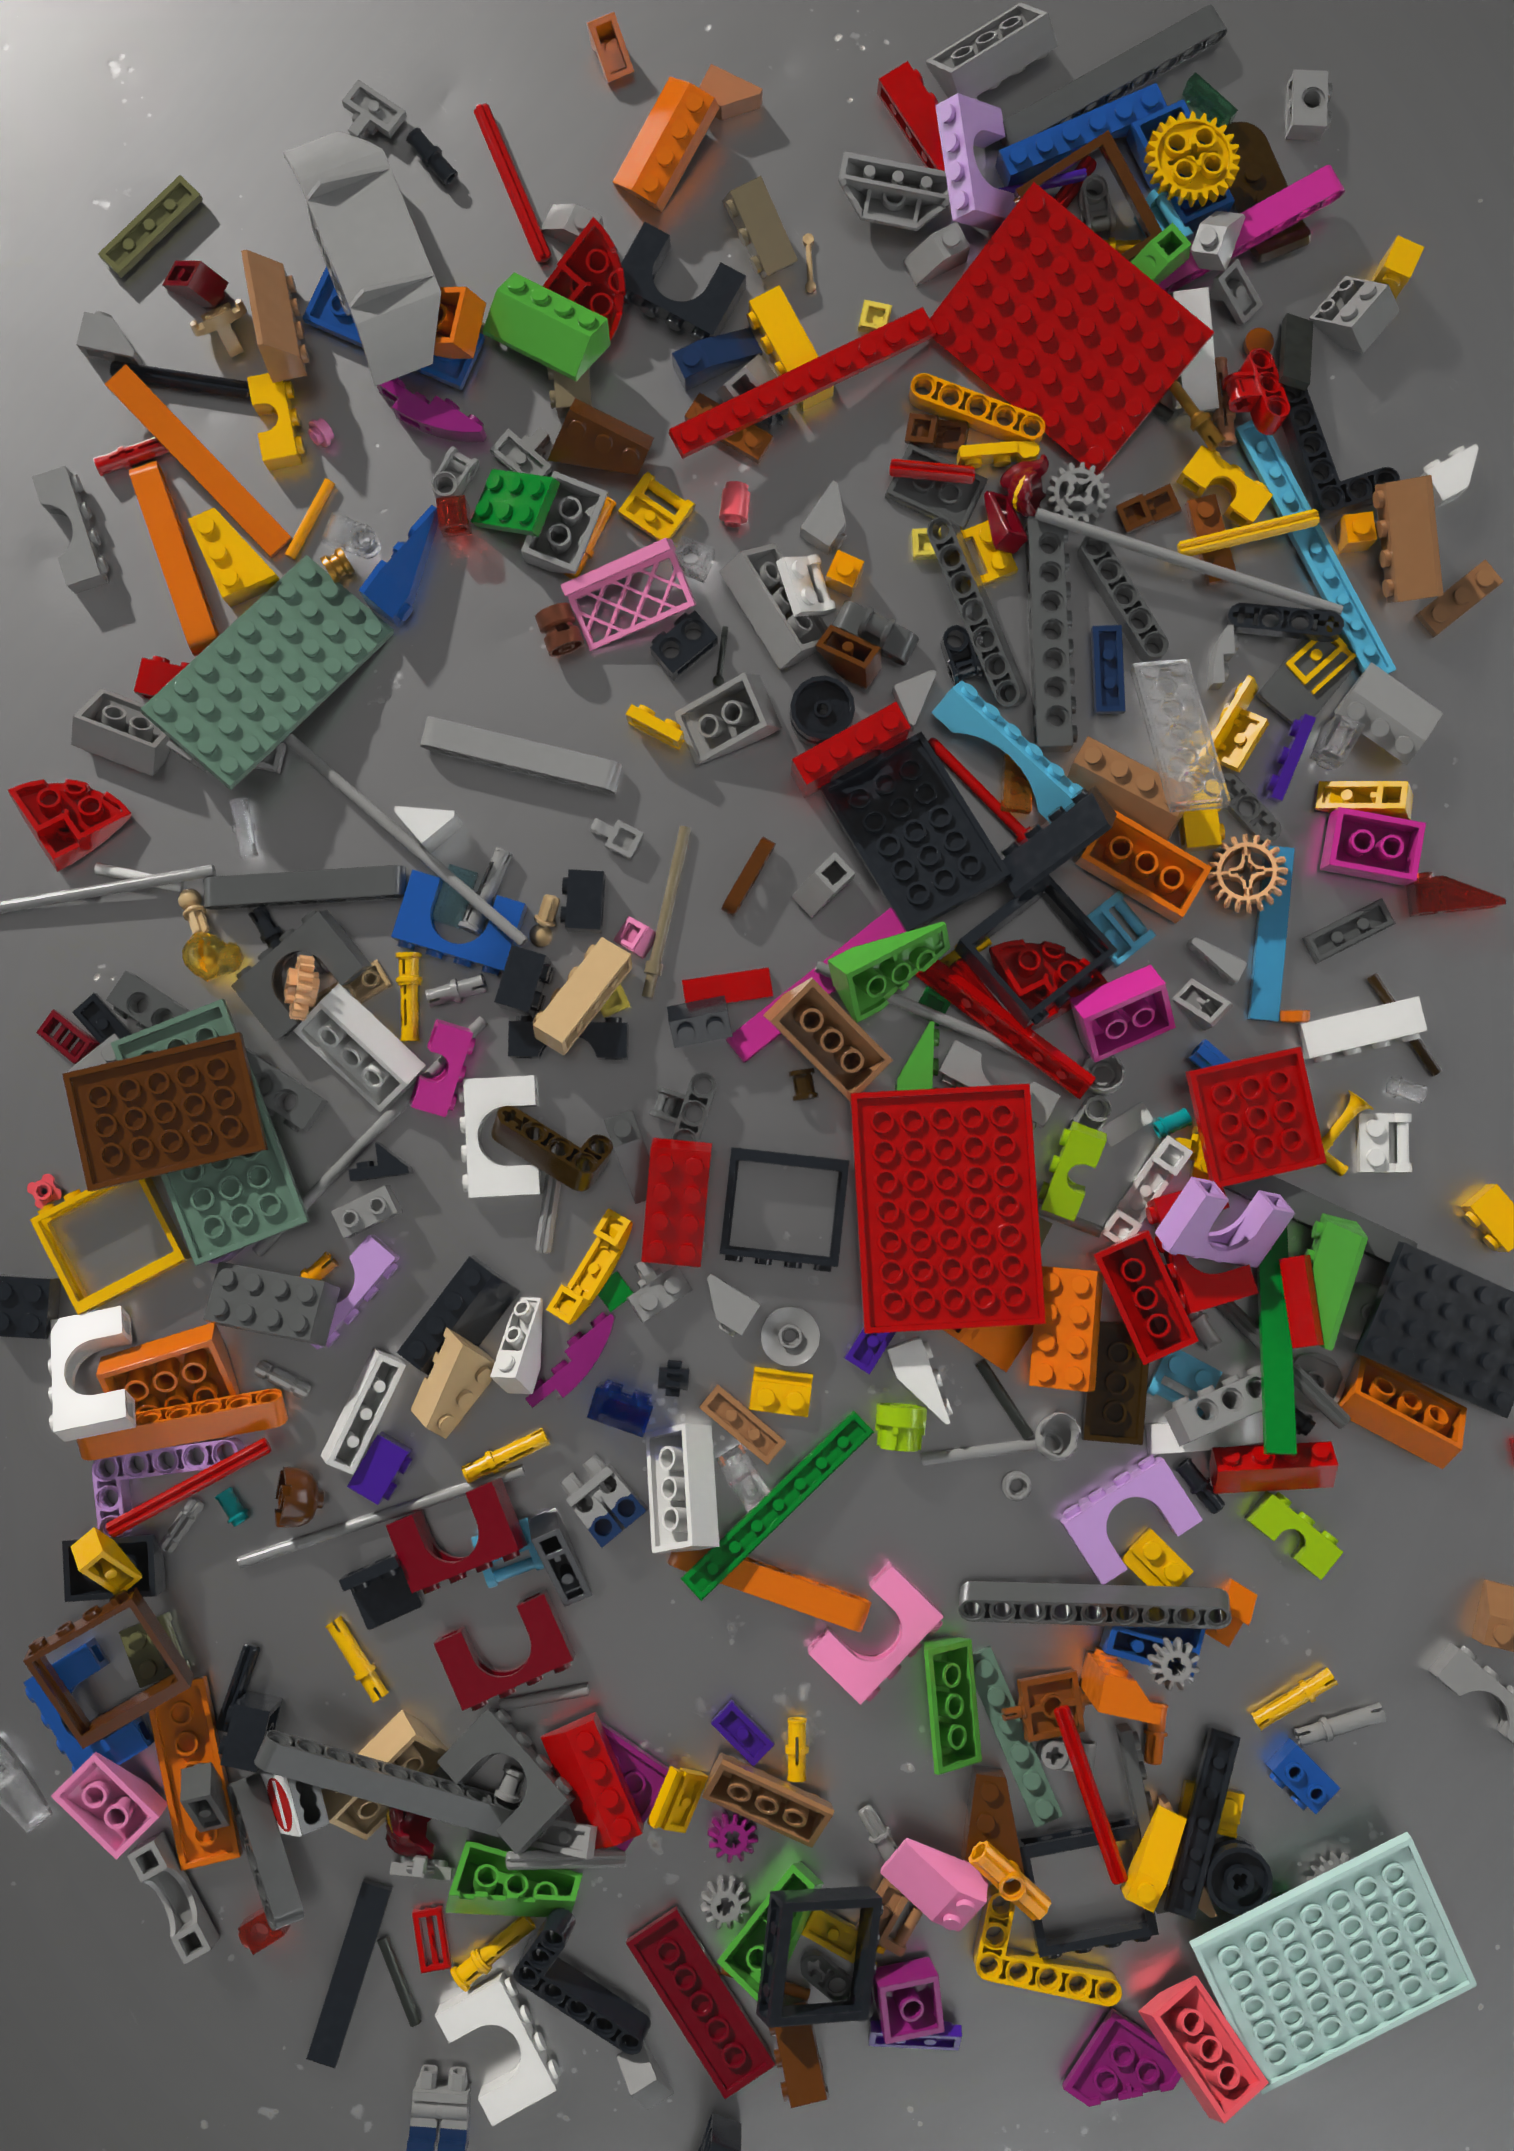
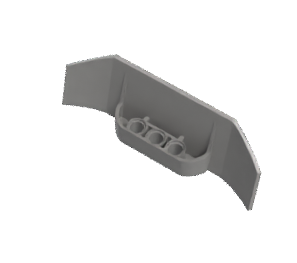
M337 131L283 152L284 158L293 170L305 196L312 230L342 308L346 315H352L374 386L433 364L441 290L384 150L364 139Z

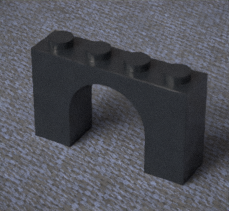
M644 222L621 262L625 276L626 294L624 296V303L629 304L631 302L640 307V310L649 317H659L673 330L680 331L681 329L689 333L694 341L720 335L746 289V275L720 262L708 286L698 297L689 301H674L665 297L656 288L654 279L671 249L670 235Z

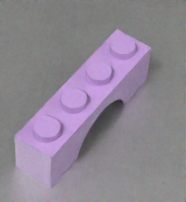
M374 1234L368 1235L349 1257L355 1273L354 1285L349 1295L343 1301L336 1304L326 1342L328 1348L339 1338L340 1334L337 1331L344 1323L349 1325L360 1313L357 1308L363 1300L369 1302L379 1291L376 1285L383 1277L389 1279L399 1267L396 1262L400 1257ZM311 1344V1345L314 1346L317 1350L324 1347V1346H319V1345Z

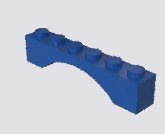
M1154 83L1000 149L995 168L1004 187L1030 181L1108 130L1113 139L1127 137L1132 122L1167 107V104L1158 84Z

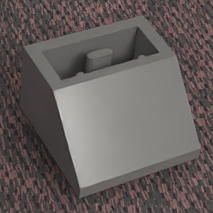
M1345 276L1309 319L1314 321L1313 324L1341 348L1364 353L1399 313L1400 309L1389 284Z

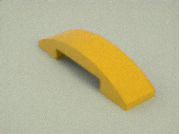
M610 1208L607 1209L593 1232L597 1235V1238L567 1287L561 1284L548 1305L547 1311L569 1325L581 1316L599 1294L616 1267L628 1241L633 1225L632 1221Z

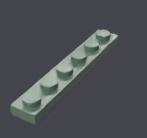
M991 1646L974 1652L973 1664L977 1692L1035 1827L1037 1828L1062 1817L1063 1814L1032 1742H1027L1024 1738L1021 1719L1004 1721L1002 1718L1003 1713H1001V1709L1014 1707L1016 1704Z

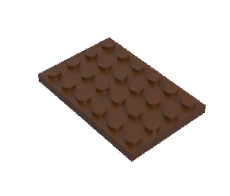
M241 1032L62 1074L87 1190L90 1192L268 1150Z

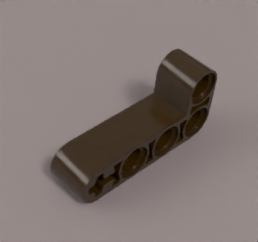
M503 1106L498 1110L491 1130V1136L497 1143L569 1188L581 1192L588 1190L602 1174L613 1150L611 1140L606 1136L598 1134L592 1135L580 1148L513 1106Z

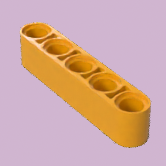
M927 373L918 374L911 381L909 401L917 409L938 415V417L949 421L968 422L970 429L1005 442L1035 441L1039 445L1045 432V422L1037 414ZM920 387L926 388L929 394L920 395L916 392V389ZM947 397L953 398L956 404L947 405L943 402V399ZM974 407L979 408L983 411V414L979 416L974 415L970 412V409ZM1001 417L1006 418L1010 424L1003 426L997 422V419ZM1033 428L1037 435L1029 436L1025 433L1024 429Z

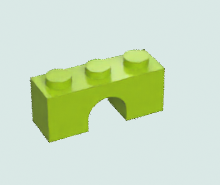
M1074 1121L1070 1130L1064 1128L1059 1141V1145L1063 1146L1059 1156H1053L1048 1172L1052 1173L1049 1183L1043 1181L1038 1194V1198L1042 1199L1041 1210L1075 1221L1085 1196V1186L1073 1182L1068 1176V1172L1072 1167L1079 1164L1096 1168L1107 1141V1133Z
M1265 1491L1244 1519L1272 1541H1275L1283 1531L1295 1529L1299 1536V1544L1291 1557L1312 1575L1322 1580L1343 1554V1551L1336 1546L1339 1541L1326 1530L1322 1533L1317 1531L1313 1527L1315 1521L1303 1511H1300L1299 1514L1295 1513L1289 1508L1292 1502L1280 1492L1274 1495Z

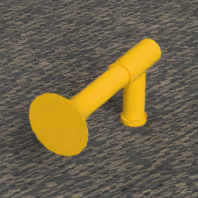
M1349 1090L1350 1101L1347 1108L1325 1136L1321 1138L1327 1162L1325 1164L1340 1177L1346 1173L1349 1167L1330 1154L1328 1150L1358 1113L1366 1109L1373 1110L1366 1101Z

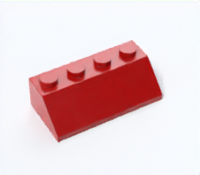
M1143 1230L1093 1254L1143 1365L1199 1341L1149 1230Z
M597 1712L541 1736L557 1777L561 1776L566 1779L573 1788L571 1793L576 1799L569 1806L576 1822L597 1826L595 1849L614 1847L643 1833L644 1822Z

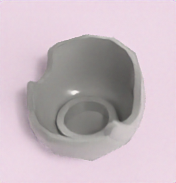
M1115 1055L1096 1063L1091 1056H1088L1081 1065V1067L1096 1077L1088 1089L1094 1095L1106 1096L1113 1094L1123 1083L1125 1068L1121 1060Z
M1055 1412L1044 1418L1037 1426L1035 1445L1044 1457L1052 1461H1065L1079 1448L1077 1440L1081 1434V1428L1072 1416L1065 1412Z

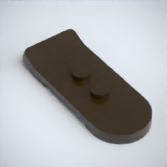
M1248 122L1228 124L1224 134H1234L1231 144H1239L1236 154L1241 156L1237 165L1240 167L1232 186L1228 188L1235 200L1232 205L1235 213H1242L1288 187L1267 137L1262 130ZM1301 220L1249 250L1258 262H1267L1310 243L1311 231L1305 222Z

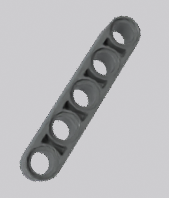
M1086 536L1077 552L1079 562L1118 625H1122V632L1139 659L1149 665L1158 663L1169 648L1166 635L1109 543ZM1086 546H1095L1098 549L1099 554H1089L1086 550ZM1101 571H1111L1114 575V579H1105L1102 576ZM1116 595H1126L1129 603H1119ZM1131 619H1140L1144 624V628H1135L1132 625ZM1147 643L1156 644L1159 648V653L1153 654L1149 652Z
M259 1773L228 1784L229 1800L264 1913L272 1931H276L303 1919L304 1909L266 1787Z

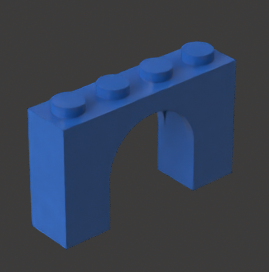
M412 869L391 935L393 939L398 941L397 946L414 951L415 947L426 949L425 955L441 960L443 955L455 958L453 963L470 968L471 964L482 966V972L498 977L499 972L503 973L511 945L516 946V943L490 920L484 932L471 942L456 944L444 940L437 932L434 919L444 881L439 877ZM497 895L493 908L521 931L528 907L525 903Z
M94 1637L51 1665L72 1695L80 1682L101 1670L110 1662ZM32 1676L23 1682L26 1686L25 1692L32 1703H36L42 1713L41 1719L43 1724L48 1729H51L56 1736L58 1749L63 1755H67L71 1761L73 1773L95 1752L117 1765H121L155 1742L151 1730L143 1717L140 1716L82 1749L36 1679Z

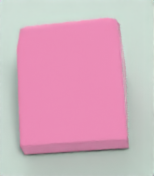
M628 916L613 941L644 959L653 946L656 932L649 926Z

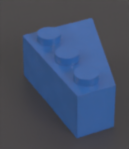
M1105 1626L1099 1646L1106 1654L1151 1666L1155 1663L1150 1662L1147 1656L1149 1654L1157 1655L1153 1644L1156 1643L1161 1648L1164 1647L1163 1638L1165 1637L1172 1644L1176 1637H1180L1183 1645L1189 1642L1193 1646L1191 1653L1199 1655L1206 1629ZM1173 1658L1174 1662L1170 1660L1168 1663L1171 1669H1174L1173 1665L1177 1667L1180 1663L1176 1658Z

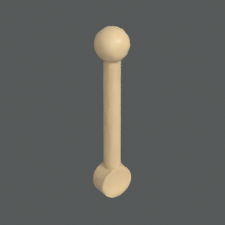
M807 233L803 236V244L806 246L808 281L805 284V289L807 292L812 293L816 289V284L813 282L811 247L814 243V236Z

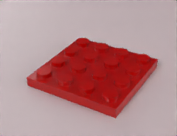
M1301 1046L1185 1072L1208 1177L1219 1188L1327 1163Z

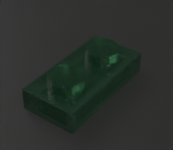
M1196 72L1188 79L1182 95L1191 107L1206 113L1209 122L1216 117L1217 127L1225 124L1228 126L1230 123H1233L1238 109Z

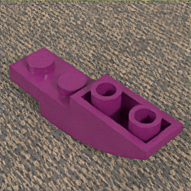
M398 378L377 385L379 393L394 402L392 409L396 418L424 433L453 441L484 442L487 438L483 422L472 414L466 416L460 412L459 406L448 398L442 400L435 395L430 402L421 393L415 391L413 394L405 389L406 385Z
M602 1312L590 1322V1325L593 1327L585 1335L579 1331L567 1341L570 1347L564 1352L571 1361L567 1363L565 1359L551 1369L554 1375L544 1382L540 1378L536 1382L533 1394L525 1398L532 1408L555 1389L564 1398L590 1372L606 1347L616 1319L613 1312L608 1316Z

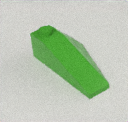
M939 922L852 947L828 960L833 986L856 1023L884 1009L889 1004L887 1000L899 989L904 991L909 986L908 981L919 971H926L950 949L946 923Z

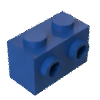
M1291 1738L1265 1763L1272 1771L1269 1777L1281 1789L1287 1786L1294 1793L1290 1798L1303 1811L1309 1807L1317 1814L1341 1789Z

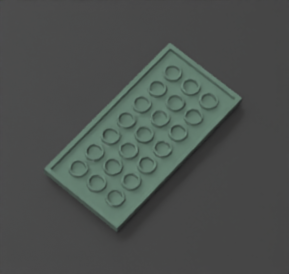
M306 555L141 708V713L229 790H232L392 637L394 629L339 582L335 584L331 576Z
M220 999L113 1041L111 1046L118 1061L237 1033L226 1001ZM251 1066L250 1071L268 1150L161 1175L195 1266L310 1222Z

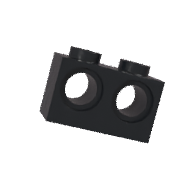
M695 610L689 615L687 613L681 615L674 622V628L668 633L665 631L661 632L651 642L653 644L650 647L651 655L673 681L718 644V636ZM690 629H697L702 634L699 638L692 640L686 637V633ZM669 647L679 650V654L674 658H667L663 652Z

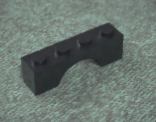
M516 1016V1021H509L508 1057L541 1059L547 1045L535 1038L533 1030L534 1016ZM605 1017V1022H593L592 1020L579 1036V1038L584 1039L592 1046L599 1060H628L629 1025L628 1023H622L621 1017Z

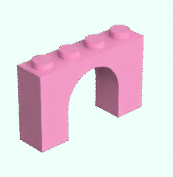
M890 1561L869 1584L899 1617L900 1629L894 1644L881 1654L863 1655L852 1650L831 1628L827 1627L807 1648L808 1654L860 1705L865 1700L871 1701L880 1691L879 1685L886 1677L889 1680L892 1679L901 1669L900 1663L907 1655L910 1658L914 1656L922 1646L920 1641L927 1634L930 1636L935 1634L943 1624L941 1621L944 1617L942 1612Z

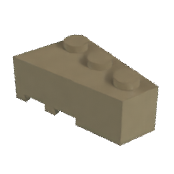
M759 176L729 191L722 202L737 229L743 246H746L751 256L750 262L755 273H760L762 279L797 262L796 254L762 177Z

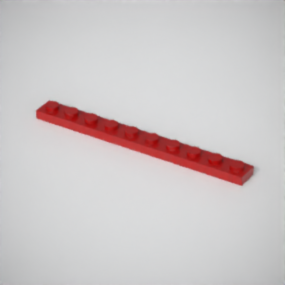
M921 307L670 428L668 434L682 459L935 337L937 331L926 311Z

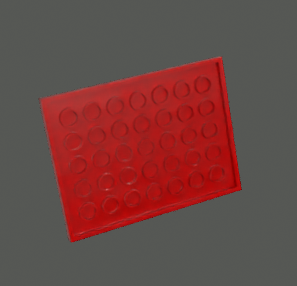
M1035 182L1032 183L930 317L937 331L935 337H933L937 343L1011 405L1042 417L1045 422L1044 433L1080 463L1084 462L1088 470L1093 465L1096 466L1094 471L1096 476L1103 472L1215 334L1213 330Z
M1030 1083L850 1093L864 1334L1046 1324Z

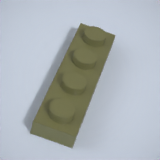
M179 175L98 253L99 257L122 278L203 200L202 196Z

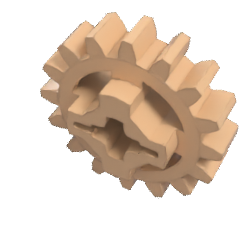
M299 955L295 969H288L284 989V1003L290 1004V1019L305 1021L309 1007L316 1006L320 979L319 972H314L315 959L312 956Z

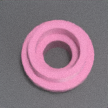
M322 418L318 420L313 419L309 422L310 429L308 434L311 440L316 445L328 447L331 444V440L334 439V433L329 424Z

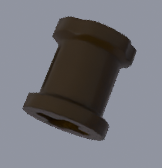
M815 1068L789 1072V1077L793 1078L795 1092L793 1101L819 1098L818 1093L815 1092L813 1081Z

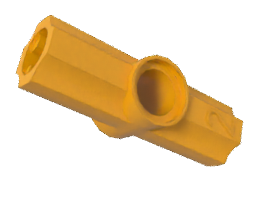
M987 1840L979 1842L972 1848L971 1855L968 1857L970 1864L999 1890L1003 1899L1013 1902L1032 1921L1036 1919L1041 1920L1048 1913V1909L1052 1904L1050 1898L1021 1872L1016 1862L1008 1860Z

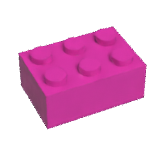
M1338 807L1329 813L1320 870L1407 886L1417 881L1426 823Z
M1151 964L1070 999L1081 1044L1095 1063L1176 1028L1166 983Z

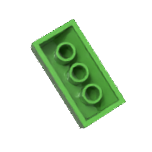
M515 272L496 290L483 328L485 336L574 381H577L611 345L608 318Z
M1322 1213L1320 1221H1315L1313 1225L1312 1238H1314L1312 1247L1307 1249L1304 1255H1310L1324 1343V1345L1319 1346L1333 1351L1368 1237L1358 1222Z
M943 1636L924 1642V1658L934 1773L940 1775L982 1762L972 1641L968 1638Z

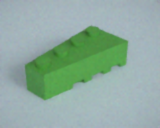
M466 1840L448 1895L445 1913L548 1917L551 1911L556 1908H564L572 1913L583 1873L569 1869L508 1870L505 1864L507 1851Z
M802 1862L790 1866L772 1891L820 1889L824 1883ZM770 1893L716 1961L756 2001H758ZM811 1911L793 1912L788 1962Z

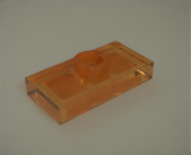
M1005 753L1002 766L1000 811L1029 815L1032 811L1031 785L1021 768Z

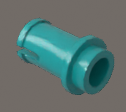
M1182 1108L1180 1111L1165 1118H1156V1122L1152 1123L1157 1137L1162 1139L1187 1126H1191L1193 1121L1187 1109Z
M232 1487L227 1488L215 1497L229 1518L228 1524L232 1523L236 1527L250 1518L247 1514L249 1509H244Z

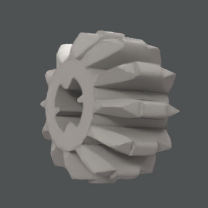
M1165 1637L1163 1638L1164 1647L1161 1648L1158 1644H1153L1157 1655L1149 1654L1147 1656L1150 1662L1155 1663L1148 1667V1672L1156 1674L1154 1681L1158 1685L1164 1683L1167 1690L1171 1691L1175 1683L1179 1690H1184L1183 1681L1187 1680L1193 1684L1195 1680L1190 1675L1191 1672H1200V1668L1193 1664L1200 1659L1199 1655L1191 1653L1193 1646L1189 1642L1183 1645L1180 1637H1176L1173 1644ZM1173 1658H1176L1180 1663L1177 1667L1173 1665L1174 1669H1171L1168 1663L1170 1660L1174 1662Z
M719 1875L718 1885L713 1881H709L707 1883L709 1891H702L701 1899L705 1902L700 1906L701 1912H708L706 1921L710 1923L717 1919L716 1928L718 1930L721 1929L723 1922L727 1923V1927L730 1930L734 1928L733 1920L743 1924V1914H748L751 1911V1906L747 1904L751 1900V1894L744 1892L746 1884L740 1882L735 1886V1876L733 1875L730 1876L729 1882H724L723 1875ZM728 1898L730 1906L724 1907L721 1899Z

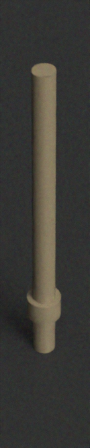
M680 826L650 961H646L644 973H646L642 996L653 999L658 976H661L663 964H661L691 832V828L686 826Z

